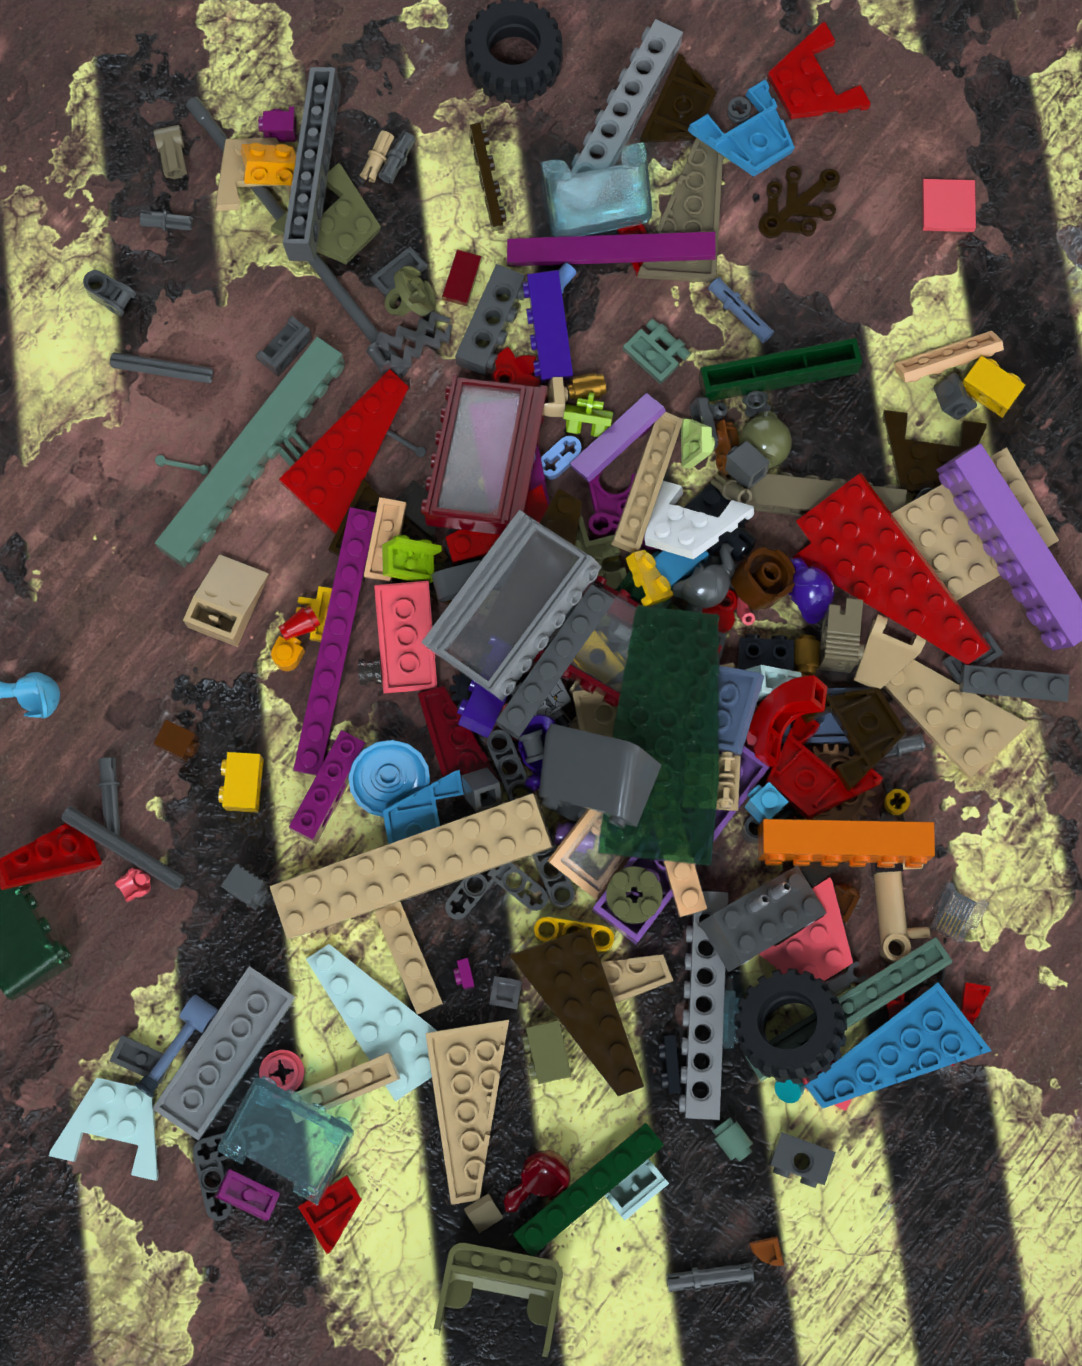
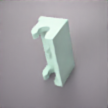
M648 1159L608 1192L605 1197L625 1221L669 1183Z

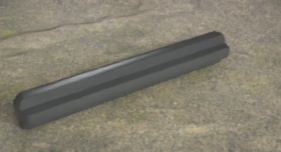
M115 352L110 357L111 367L205 383H211L214 375L213 369L210 367Z

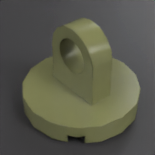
M404 266L395 273L394 282L396 287L385 298V308L390 314L404 316L413 311L418 315L426 316L434 310L433 307L436 306L434 291L429 282L421 280L419 277L421 274L417 269L411 266ZM401 297V304L396 309V300Z

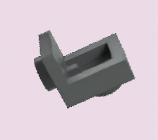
M952 373L934 387L942 411L956 420L966 416L977 407L976 401L967 395L961 377L956 373Z

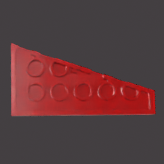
M390 369L279 478V482L335 535L409 389Z

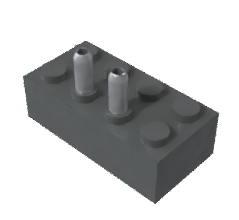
M795 866L712 914L699 924L727 971L730 972L803 927L815 922V920L825 915L826 911L800 868Z

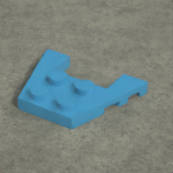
M766 80L748 89L745 95L759 111L754 117L725 134L708 114L690 124L688 128L692 135L753 177L792 154L795 148L784 120H780L776 110V101L770 96L768 91L770 87Z
M460 770L450 773L383 810L388 844L440 826L436 800L464 795Z

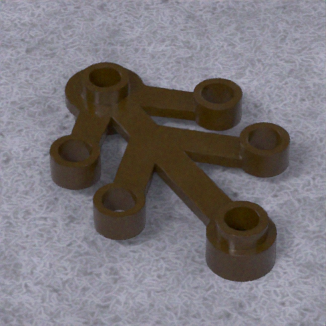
M790 166L785 175L787 181L786 207L779 213L778 198L781 196L782 186L776 181H772L767 185V214L763 215L759 220L758 229L760 233L769 239L780 236L782 232L801 233L807 237L812 236L817 226L813 219H804L802 223L786 220L791 216L821 218L824 221L832 220L836 213V208L832 203H824L821 207L805 205L823 191H835L840 182L839 173L834 169L823 170L818 182L797 198L798 182L801 179L802 172L799 167ZM794 172L798 177L792 178L789 173ZM826 176H832L834 180L829 181L826 179ZM776 188L779 192L772 193L769 189ZM829 209L831 210L832 214L827 215L823 212V210ZM774 222L776 226L769 227L767 223ZM804 225H811L813 229L806 230Z

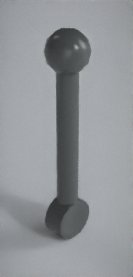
M388 430L387 435L416 452L418 457L425 456L426 450L424 447H416Z

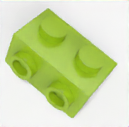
M406 535L394 536L392 540L382 544L383 576L414 582L429 581V584L432 583L431 575L434 573V555L442 552V546L432 544L430 540L416 541L409 539Z

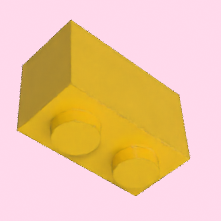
M982 355L963 380L964 388L969 396L1002 418L1025 387V384L1022 383L1017 375L1007 373L999 367L996 361L991 358H985Z
M227 752V760H222L221 775L225 776L224 786L219 788L218 800L226 811L259 813L264 760L261 754Z

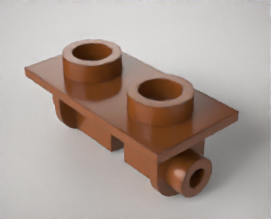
M721 420L715 425L718 437V446L715 449L716 466L720 474L726 477L729 475L725 471L726 456L732 447L739 446L737 427L733 425V422L725 423V420Z

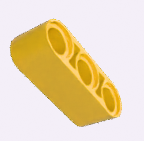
M543 917L534 926V935L540 943L562 936L571 928L581 929L587 926L590 929L593 940L594 936L599 932L606 933L609 937V943L606 946L600 947L595 944L598 953L609 951L614 943L612 930L603 925ZM543 924H550L554 927L555 932L551 937L544 938L538 932L539 927Z

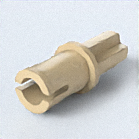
M381 131L373 149L367 153L369 157L360 176L367 180L369 175V182L375 183L382 164L386 163V155L394 140V136L389 132Z

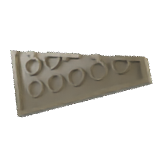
M697 137L659 223L656 234L716 232V260L643 262L637 278L712 283L716 279L723 155Z

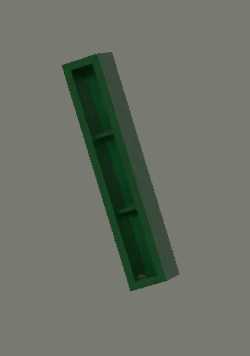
M852 338L700 367L698 379L702 397H707L709 402L748 395L752 391L763 392L858 374L862 359L857 339Z
M644 1123L516 1230L513 1235L530 1256H534L661 1149L664 1144L648 1124Z

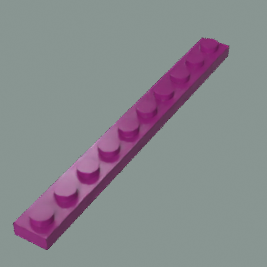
M351 507L349 509L293 768L294 772L316 776L324 761L376 517L375 512Z

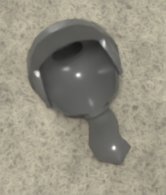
M724 543L720 547L719 554L722 564H711L704 569V566L700 563V567H695V571L690 578L674 584L672 587L674 596L685 599L691 605L702 609L714 607L721 603L728 593L730 586L729 576H731L735 565L731 557L732 545Z

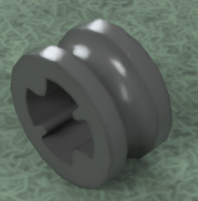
M744 97L733 98L728 105V118L736 124L747 121L751 111L750 102ZM739 106L743 110V114H739L735 107Z

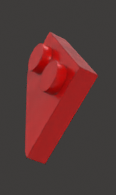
M348 1175L298 1207L326 1254L332 1252L362 1201Z

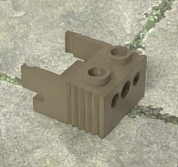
M846 598L845 611L840 610L841 605L829 604L823 616L818 670L851 673L855 665L858 666L859 660L863 658L864 643L859 642L863 600Z

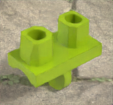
M589 392L588 399L578 398L577 406L566 405L563 419H566V432L581 433L582 422L592 424L591 435L599 437L608 429V426L611 427L613 411L603 410L604 402L595 401V393Z

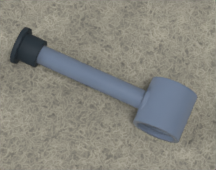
M194 995L187 1002L179 1016L185 1022V1025L149 1075H144L142 1080L134 1085L140 1091L153 1098V1092L159 1085L157 1083L193 1031L197 1030L203 1034L219 1010L199 996Z

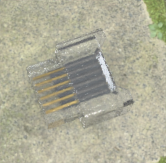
M946 881L943 883L931 907L937 912L929 928L958 943H962L969 928L974 930L978 927L989 902L985 900L975 902L956 892L954 884Z

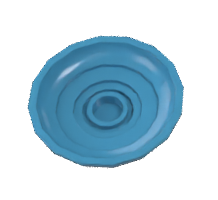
M396 740L379 741L363 749L353 761L348 776L350 792L357 804L368 813L383 817V810L429 786L430 783L429 767L422 754L408 743Z

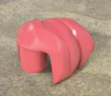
M133 867L114 883L124 895L126 902L132 901L136 897H143L151 890L149 874Z

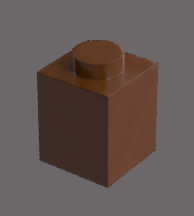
M165 720L153 743L159 750L185 762L188 761L189 757L193 758L200 746L198 742L199 737L195 733L168 720Z

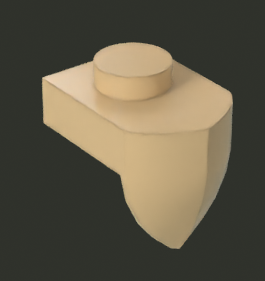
M552 377L547 384L548 403L544 405V413L548 417H563L565 402L568 399V390L563 385V377Z

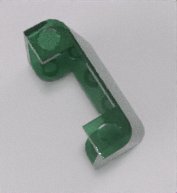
M31 883L5 890L0 888V989L9 1000L13 1001L72 966L68 960L72 956L64 943L60 944L58 940L52 939L49 934L52 931L49 922L44 916L40 918L35 909L39 905L33 894L29 891V887L32 886Z

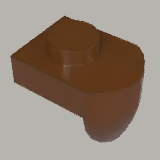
M839 882L835 884L834 890L842 921L847 924L860 899V892L852 882Z

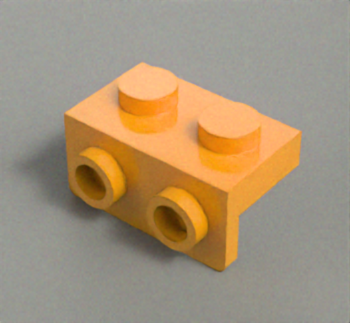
M260 143L241 145V156L245 166L243 178L245 184L292 186L296 161L293 146L285 144L262 145Z

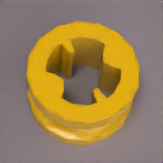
M902 789L891 790L884 798V807L892 815L904 813L910 805L909 795ZM894 795H898V799L902 798L904 801L899 809H895V805L891 806L890 801L894 799Z

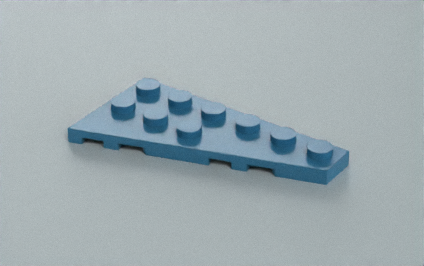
M936 983L845 1053L838 1061L831 1064L832 1068L826 1073L822 1071L817 1075L818 1078L809 1081L804 1086L820 1108L823 1109L992 1050L942 986Z

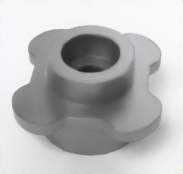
M752 391L745 395L742 399L743 404L746 405L745 415L753 418L760 412H770L771 407L767 404L768 394L761 391Z

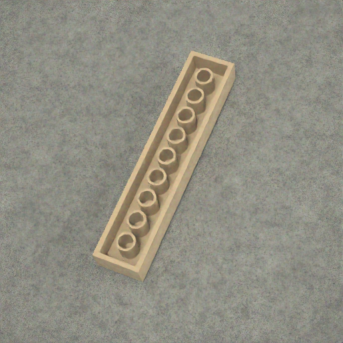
M530 794L269 887L286 938L295 939L554 848L537 797L535 794Z

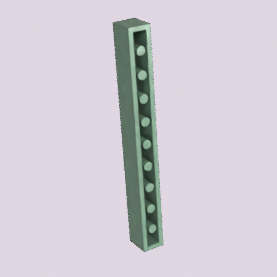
M319 337L314 339L156 540L155 545L162 553L183 568L188 563L192 564L197 559L201 546L205 542L211 541L216 533L215 528L221 521L225 522L229 518L233 505L237 500L241 501L246 496L249 490L247 487L251 482L261 477L265 470L264 466L269 459L273 460L278 455L281 449L279 445L283 443L285 438L290 439L297 429L296 425L301 418L305 419L312 411V404L315 400L325 395L329 388L328 384L333 377L337 378L340 376L344 369L342 353Z

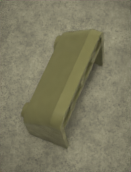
M468 1243L454 1245L450 1249L433 1328L434 1335H440L445 1307L454 1309L464 1307L470 1300L472 1288L529 1299L527 1305L528 1318L536 1325L547 1327L542 1357H548L563 1278L562 1268L557 1262L549 1259Z

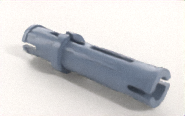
M720 277L710 284L708 290L724 304L723 308L726 311L730 310L762 344L774 334L775 331L741 299V295L738 292L734 293Z

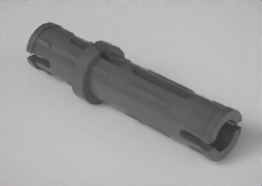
M751 1262L701 1270L695 1267L691 1268V1271L666 1274L669 1293L688 1289L700 1291V1288L754 1281Z

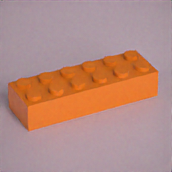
M763 819L758 827V860L765 861V865L771 866L782 865L783 861H793L794 866H809L810 862L815 861L821 862V866L827 867L838 866L840 862H849L850 867H865L866 863H877V867L889 868L894 867V864L905 863L906 868H921L922 864H927L935 856L934 822Z

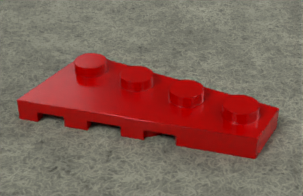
M542 484L532 489L527 495L526 515L539 523L548 508ZM498 509L488 514L497 515ZM457 530L446 536L452 564L455 565L486 556L500 535Z

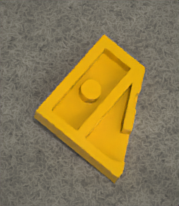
M646 550L633 552L626 558L635 586H642L646 596L641 599L644 607L664 602L674 595L669 581L660 574L656 568L655 559Z

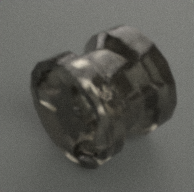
M375 657L373 660L368 661L365 658H359L360 685H366L368 682L382 684L380 657Z

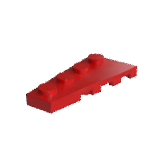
M67 823L46 835L44 834L33 842L0 858L1 890L98 868L102 865L94 840Z

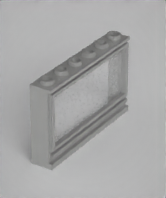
M519 510L421 643L503 701L506 696L513 692L522 674L530 669L532 661L539 651L547 646L550 636L556 628L563 624L565 616L570 609L580 601L582 593L587 586L597 578L601 566L592 556L586 554Z

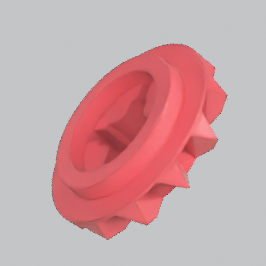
M277 1050L267 1055L262 1061L259 1070L260 1081L270 1093L280 1096L288 1095L296 1091L303 1082L305 1068L301 1059L295 1053L288 1050ZM280 1060L285 1069H294V1072L286 1075L285 1085L280 1077L270 1075L279 1070Z

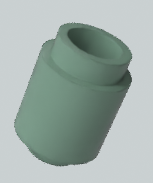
M728 1118L712 1131L716 1136L714 1139L730 1160L736 1158L740 1162L752 1152L750 1146L753 1142L737 1121L734 1123L731 1118Z

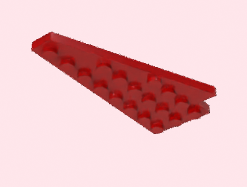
M862 473L856 475L796 521L811 544L793 556V559L801 558L808 566L823 570L831 578L834 585L857 599L863 600L867 605L966 665L991 649L990 645Z

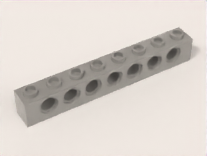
M655 19L651 28L646 27L641 38L643 43L640 48L636 47L633 50L629 68H624L619 76L618 82L620 84L618 88L611 90L606 102L608 106L605 111L600 110L598 113L594 131H589L584 139L583 145L585 147L583 151L576 153L571 164L573 169L570 174L566 173L561 180L559 188L562 189L563 200L585 211H590L682 44V31ZM654 49H655V50H658V51H660V52H659V53H652V52H650V50H654ZM645 70L648 74H640L638 71ZM628 91H634V92H636L637 94H636V95H628L627 92H628ZM616 112H623V113H625L626 115H624V116H617V115H615V113H616ZM611 133L614 136L607 138L603 136V134ZM600 154L602 158L594 159L591 155ZM588 175L591 178L589 180H582L579 177Z
M702 891L707 910L692 914V925H687L686 942H691V952L685 954V970H690L689 981H684V998H689L688 1010L683 1009L682 1026L687 1027V1038H682L681 1055H686V1066H681L680 1083L685 1084V1095L679 1096V1112H684V1118L720 1120L725 966L714 947L711 955L703 956L698 951V944L703 941L711 944L699 924L700 915H712L728 906V893ZM706 969L711 973L712 980L709 984H702L698 981L697 972L699 970ZM705 997L710 1001L711 1008L708 1012L703 1013L696 1008V1000L698 998ZM703 1025L709 1029L710 1036L706 1041H700L695 1037L694 1032L697 1026ZM701 1053L707 1056L709 1063L706 1069L700 1070L695 1067L693 1059L696 1054ZM696 1082H702L706 1085L707 1095L704 1098L700 1099L694 1096L692 1087Z

